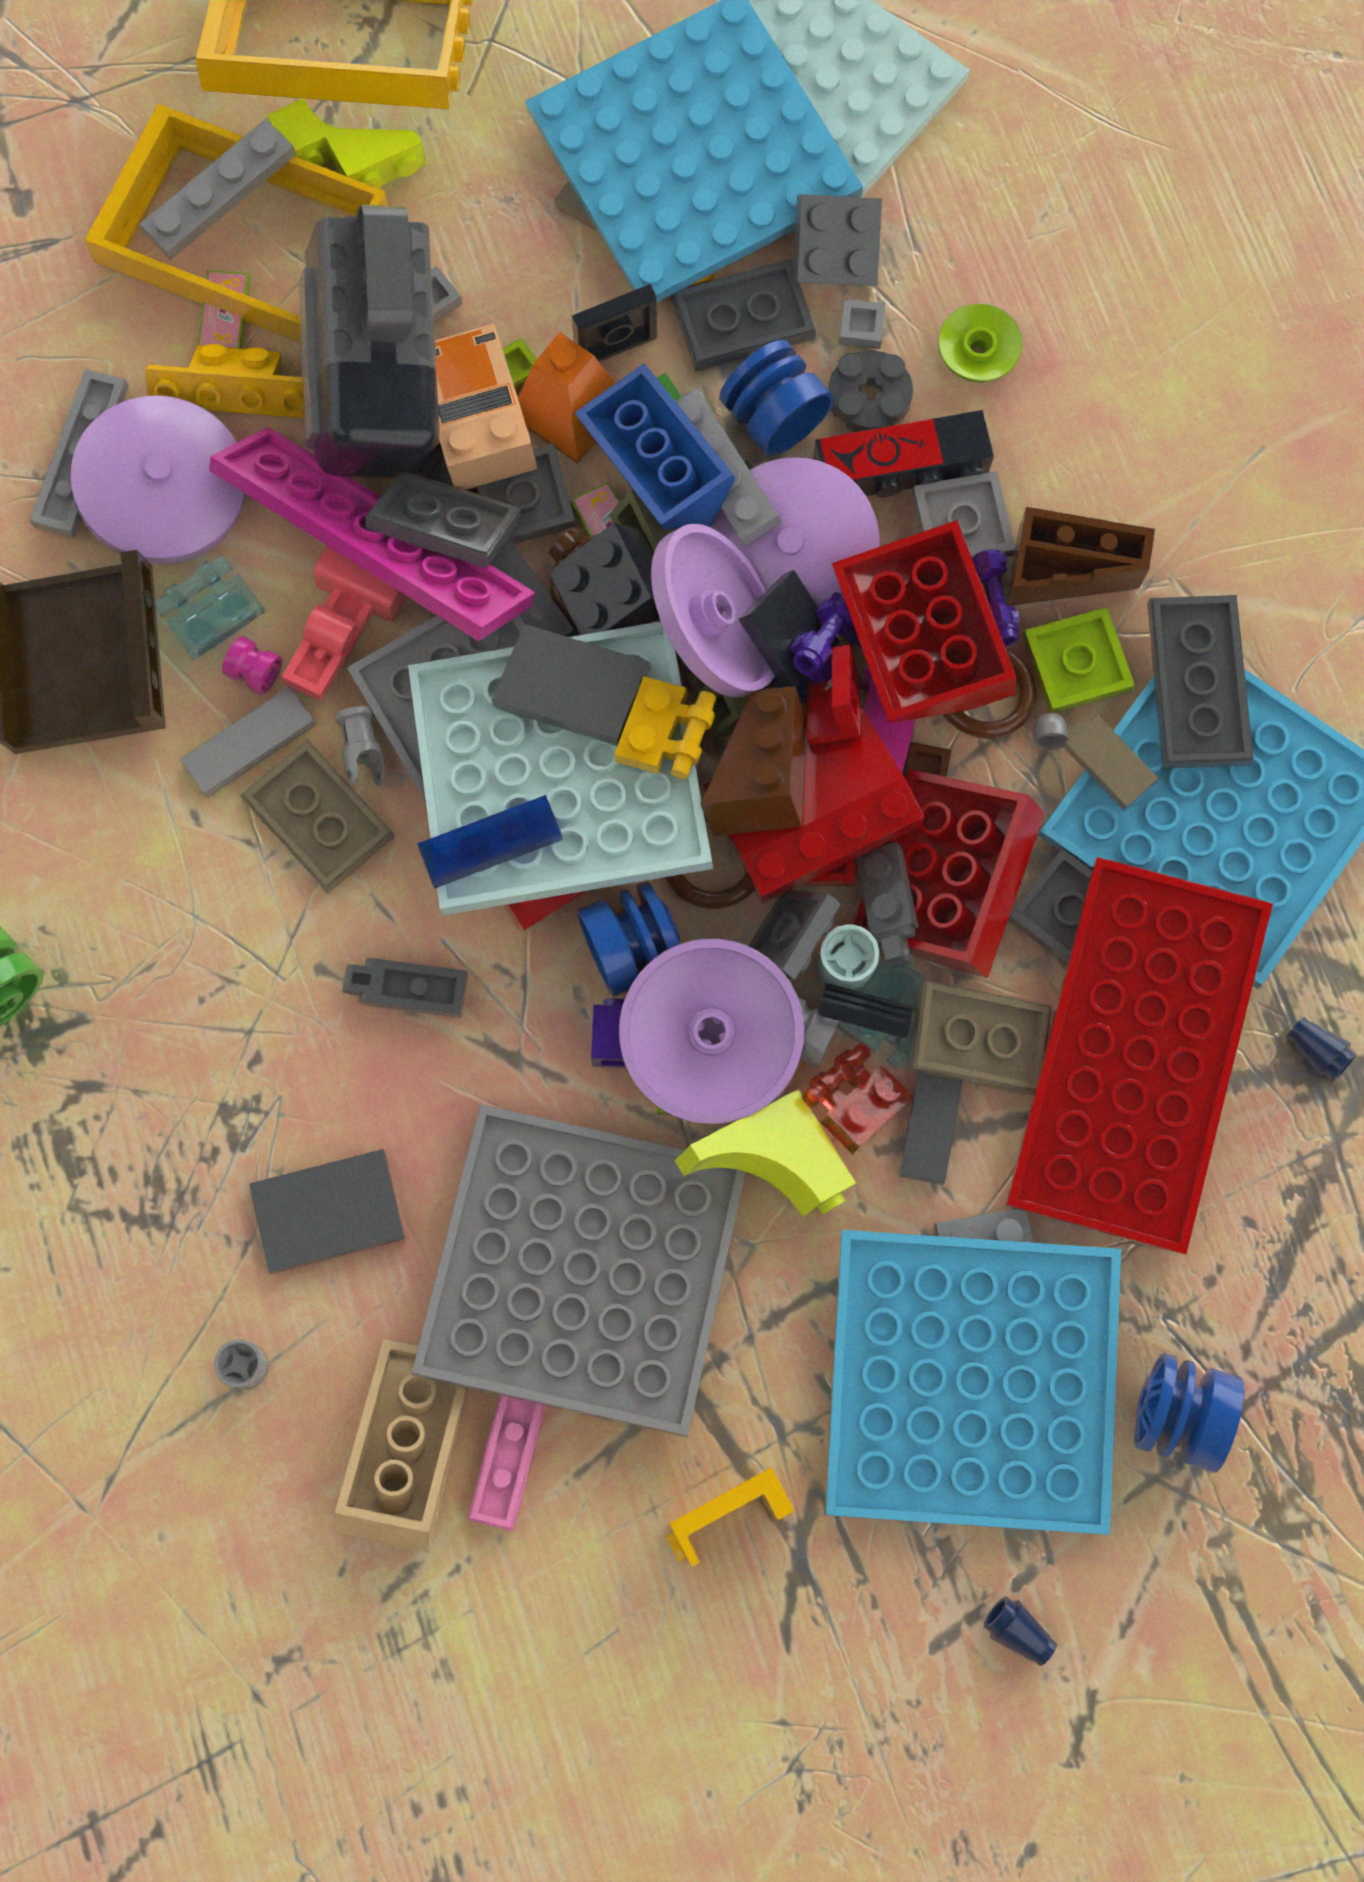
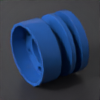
M776 340L752 353L737 366L720 390L719 400L729 411H733L732 415L740 424L748 423L746 432L766 456H776L786 452L806 438L824 420L834 401L833 395L814 373H805L806 363L800 356H796L795 350L787 340Z
M647 880L636 885L641 903L639 906L636 905L627 889L620 891L623 912L615 915L611 906L604 899L576 910L591 954L606 987L613 997L629 991L639 974L637 965L643 962L647 965L666 950L680 944V936L667 905L659 898Z
M1162 1353L1156 1360L1150 1375L1145 1380L1139 1396L1135 1417V1448L1151 1451L1157 1442L1158 1455L1169 1457L1178 1445L1179 1440H1182L1181 1457L1184 1464L1217 1473L1224 1465L1237 1433L1244 1401V1381L1242 1377L1211 1368L1207 1370L1197 1386L1194 1362L1189 1360L1183 1361L1177 1370L1178 1362L1176 1356Z

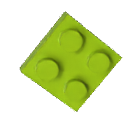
M1107 607L1030 628L1023 633L1022 637L1049 713H1058L1132 692L1135 687Z

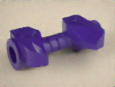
M998 549L983 550L975 554L972 560L981 584L985 586L988 603L1003 643L1007 647L1018 641L1017 624L1019 622V614L1015 607L1006 605L1001 583V576L1007 571L1006 554Z
M833 593L817 609V615L822 625L817 633L815 631L805 632L803 635L798 636L790 647L795 655L793 663L796 669L808 675L815 684L832 679V664L829 658L832 654L830 644L837 635L845 638L851 645H855L859 641L842 593Z

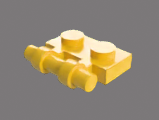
M644 676L614 754L615 761L659 774L665 758L674 761L671 769L673 776L687 779L692 765H696L702 752L699 745L704 731L711 728L715 717L712 709L716 696L710 692L701 691L696 704L688 706L685 705L687 699V689L685 687ZM677 723L686 725L687 728L683 739L679 741L671 740Z

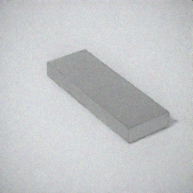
M289 686L180 760L204 795L209 797L314 727L316 723Z

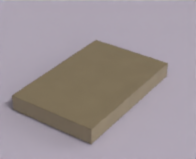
M308 739L240 795L243 801L327 894L395 837L387 825Z
M923 980L919 982L908 1070L1034 1095L1047 1044L1051 1006Z

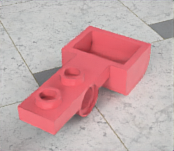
M328 546L317 561L313 574L316 587L330 593V596L324 606H316L310 614L304 628L303 641L281 676L283 684L320 702L323 701L373 614L393 623L408 597Z

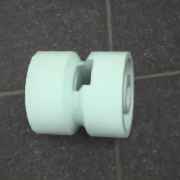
M848 924L838 926L830 931L822 942L816 967L818 977L825 986L828 983L859 992L866 988L878 964L879 948L877 941L869 931L861 926Z

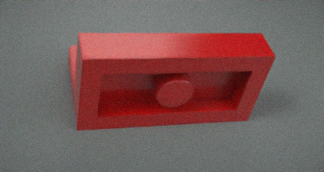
M850 644L832 648V679L830 681L819 684L813 683L812 680L807 682L806 739L810 746L860 737V675Z

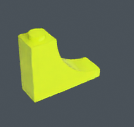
M799 1089L767 1105L760 1111L691 1144L674 1160L683 1176L710 1168L737 1169L756 1175L771 1183L787 1196L803 1217L819 1209L822 1215L836 1209L846 1202L842 1194L856 1184Z

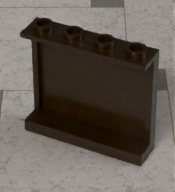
M138 550L120 552L121 564L7 585H3L0 582V744L14 754L166 728L153 567Z

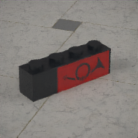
M983 410L815 439L813 460L829 464L849 476L866 496L877 495L882 498L894 496L901 490L910 489L916 485L989 473L994 458Z

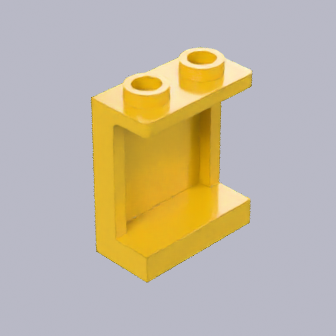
M772 1467L669 1523L673 1532L665 1536L678 1563L685 1559H688L691 1567L700 1563L689 1541L690 1534L759 1496L762 1497L773 1520H779L795 1511Z

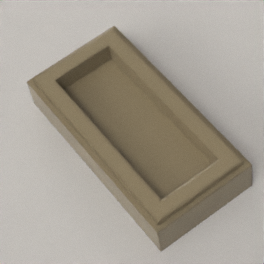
M1098 715L1065 742L1063 746L1123 811L1159 779Z

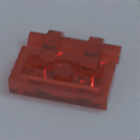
M862 1043L857 1044L852 1050L846 1049L840 1053L834 1060V1066L827 1072L821 1071L809 1082L810 1087L802 1093V1099L809 1107H815L818 1103L822 1102L830 1110L820 1123L852 1155L914 1097L882 1065L872 1074L864 1068V1062L870 1058L871 1052ZM844 1080L854 1088L847 1096L839 1090V1085Z

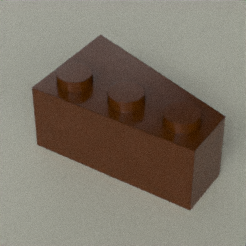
M1026 507L1018 528L1016 551L1006 605L1139 589L1150 568L1155 529Z
M795 686L759 690L750 693L700 804L713 836L802 827L806 716Z

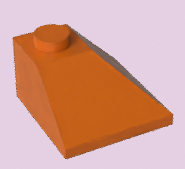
M561 332L557 334L534 362L518 396V401L527 429L548 444H554L555 449L578 464L596 441L577 418L575 412L616 382L593 354Z

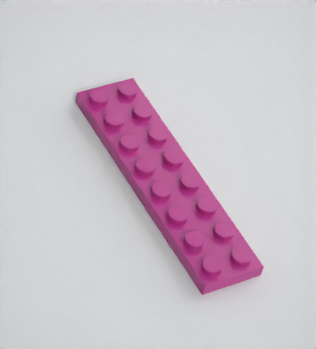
M266 427L210 457L209 471L477 641L482 640L532 607L535 592L492 565H489L486 569L397 540L394 537L385 536L379 531L373 532L365 529L366 516L381 496L350 477L326 474L318 466L315 455L270 427Z

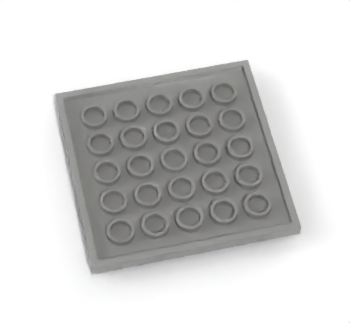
M480 1104L412 1374L688 1438L745 1172L730 1168H710L683 1176L674 1160L685 1151L684 1149Z

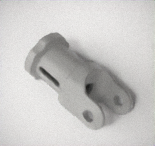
M355 706L341 710L335 715L337 724L342 726L345 747L342 749V756L349 785L354 786L358 782L359 771L357 764L370 767L375 784L377 786L383 785L386 776L381 745L375 741L372 720L375 718L373 711L368 706Z

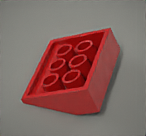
M958 520L832 563L888 724L976 709L1016 695V675Z
M862 707L860 708V737L810 746L806 739L802 827L729 834L727 836L761 904H764L922 827L925 817L905 777ZM710 782L703 785L705 791H707Z
M909 769L905 779L925 817L922 827L897 838V843L902 847L918 923V929H915V936L907 938L910 955L950 969L988 978L1045 813L1027 794ZM862 899L853 925L861 926L870 932L864 899Z

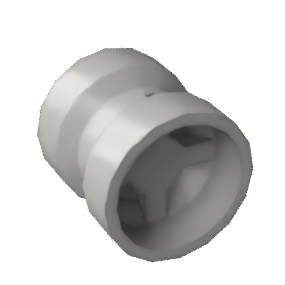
M233 1340L227 1342L219 1349L215 1357L214 1367L216 1375L223 1383L237 1389L247 1390L263 1382L268 1373L269 1363L267 1355L260 1347L245 1340Z

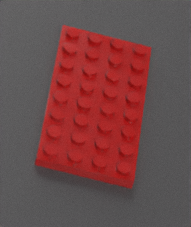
M1100 857L1095 858L1005 1206L1025 1210L1033 1214L1181 1255H1187L1273 903Z

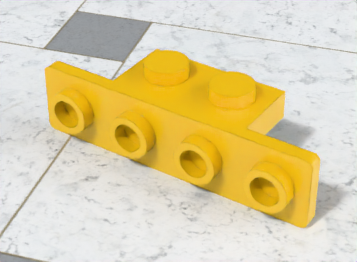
M220 344L197 345L189 368L149 364L145 370L148 396L179 398L211 411L305 418L303 377L279 375L282 368L281 352L267 351L259 347L240 349L224 347Z

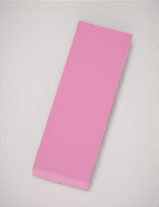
M502 1395L499 1396L467 1520L514 1531L546 1405Z

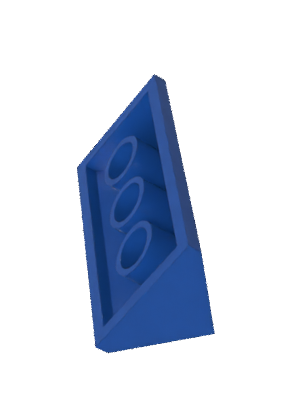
M645 363L575 412L577 418L663 530L679 529L688 524L712 526L735 481V476Z

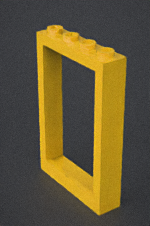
M210 0L196 55L201 89L208 92L449 109L452 92H459L460 66H457V63H464L465 37L461 36L462 34H469L470 9L466 7L467 5L473 6L474 0H393L449 5L438 70L235 55L248 0Z
M158 103L85 238L93 261L203 305L204 302L242 317L245 322L301 343L300 316L128 249L140 227L139 224L146 216L181 149L214 162L244 137ZM296 156L265 181L352 216L356 215L360 204L388 206L384 190Z

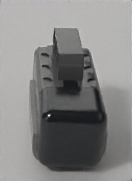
M360 204L355 217H325L320 219L314 227L305 251L306 268L303 269L299 279L306 443L307 447L314 450L316 462L326 474L346 477L396 478L401 472L419 473L437 446L440 435L429 226L420 222H408V213L405 207Z

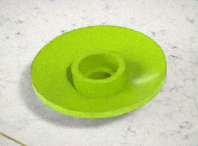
M970 304L955 310L944 321L938 338L939 353L947 368L962 379L978 383L992 382L1006 376L1018 363L1023 347L1022 334L1015 320L1004 310L988 304ZM980 346L985 350V353H976L971 348Z

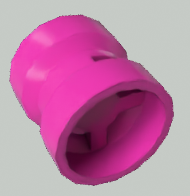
M241 636L229 648L222 664V673L233 680L243 678L247 682L249 689L263 695L276 681L283 659L270 650L264 652L258 650L256 642Z

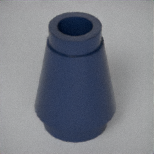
M1305 1017L1301 1018L1287 1035V1038L1293 1042L1294 1046L1321 1077L1326 1075L1333 1081L1348 1068L1357 1056V1053L1350 1048L1351 1043L1314 1022H1310Z
M1007 1596L1003 1597L993 1606L984 1621V1628L990 1632L991 1640L1034 1661L1039 1666L1044 1665L1056 1650L1057 1643L1050 1638V1635L1020 1600L1013 1602Z

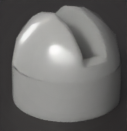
M1055 713L1043 714L1037 719L1033 727L1034 745L1045 750L1062 748L1065 742L1069 740L1065 719Z

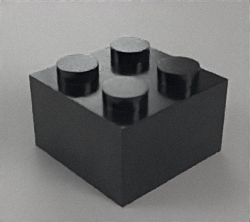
M613 523L549 571L580 635L648 624L659 618L651 580L654 554L640 529Z

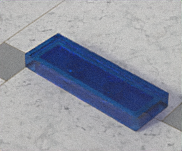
M544 795L417 843L435 889L563 840L547 796Z

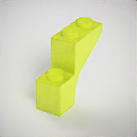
M300 99L267 114L268 121L294 146L296 157L319 166L331 160L338 173L378 189L399 177L411 176L419 168L426 165L423 143L419 135L412 130L337 128L319 119L310 109L305 99Z

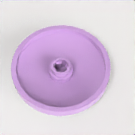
M143 396L123 401L112 406L94 419L76 445L71 463V486L78 512L91 533L100 542L118 554L120 552L138 550L152 564L178 563L196 558L219 544L232 530L241 514L246 494L209 471L210 457L237 442L219 419L207 410L189 401L168 396Z
M799 457L782 458L763 463L752 468L750 472L782 523L746 547L722 508H720L710 528L728 538L744 554L758 574L766 591L784 573L795 570L819 608L822 602L829 599L833 593H842L832 563L880 547L879 527L875 513L860 487L849 476L829 464Z
M688 524L666 535L655 549L652 559L651 580L660 620L676 652L698 679L720 694L729 697H744L764 688L772 681L775 675L738 620L766 592L758 574L744 554L728 538L713 528L701 524Z
M699 939L679 944L666 950L654 958L638 974L622 1006L619 1024L620 1047L625 1065L633 1081L642 1093L659 1108L675 1117L696 1123H727L748 1117L760 1111L785 1089L798 1066L802 1054L804 1019L798 996L792 984L780 968L768 957L738 942L724 939Z

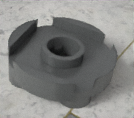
M864 350L842 356L829 381L828 390L834 397L831 411L835 417L837 414L841 420L846 422V427L853 432L894 426L896 422L900 421L908 413L913 395L912 379L905 369L903 359L898 355L887 354L877 350ZM866 385H874L875 388L880 389L881 393H876L875 400H868L866 393L859 392V389L865 388Z

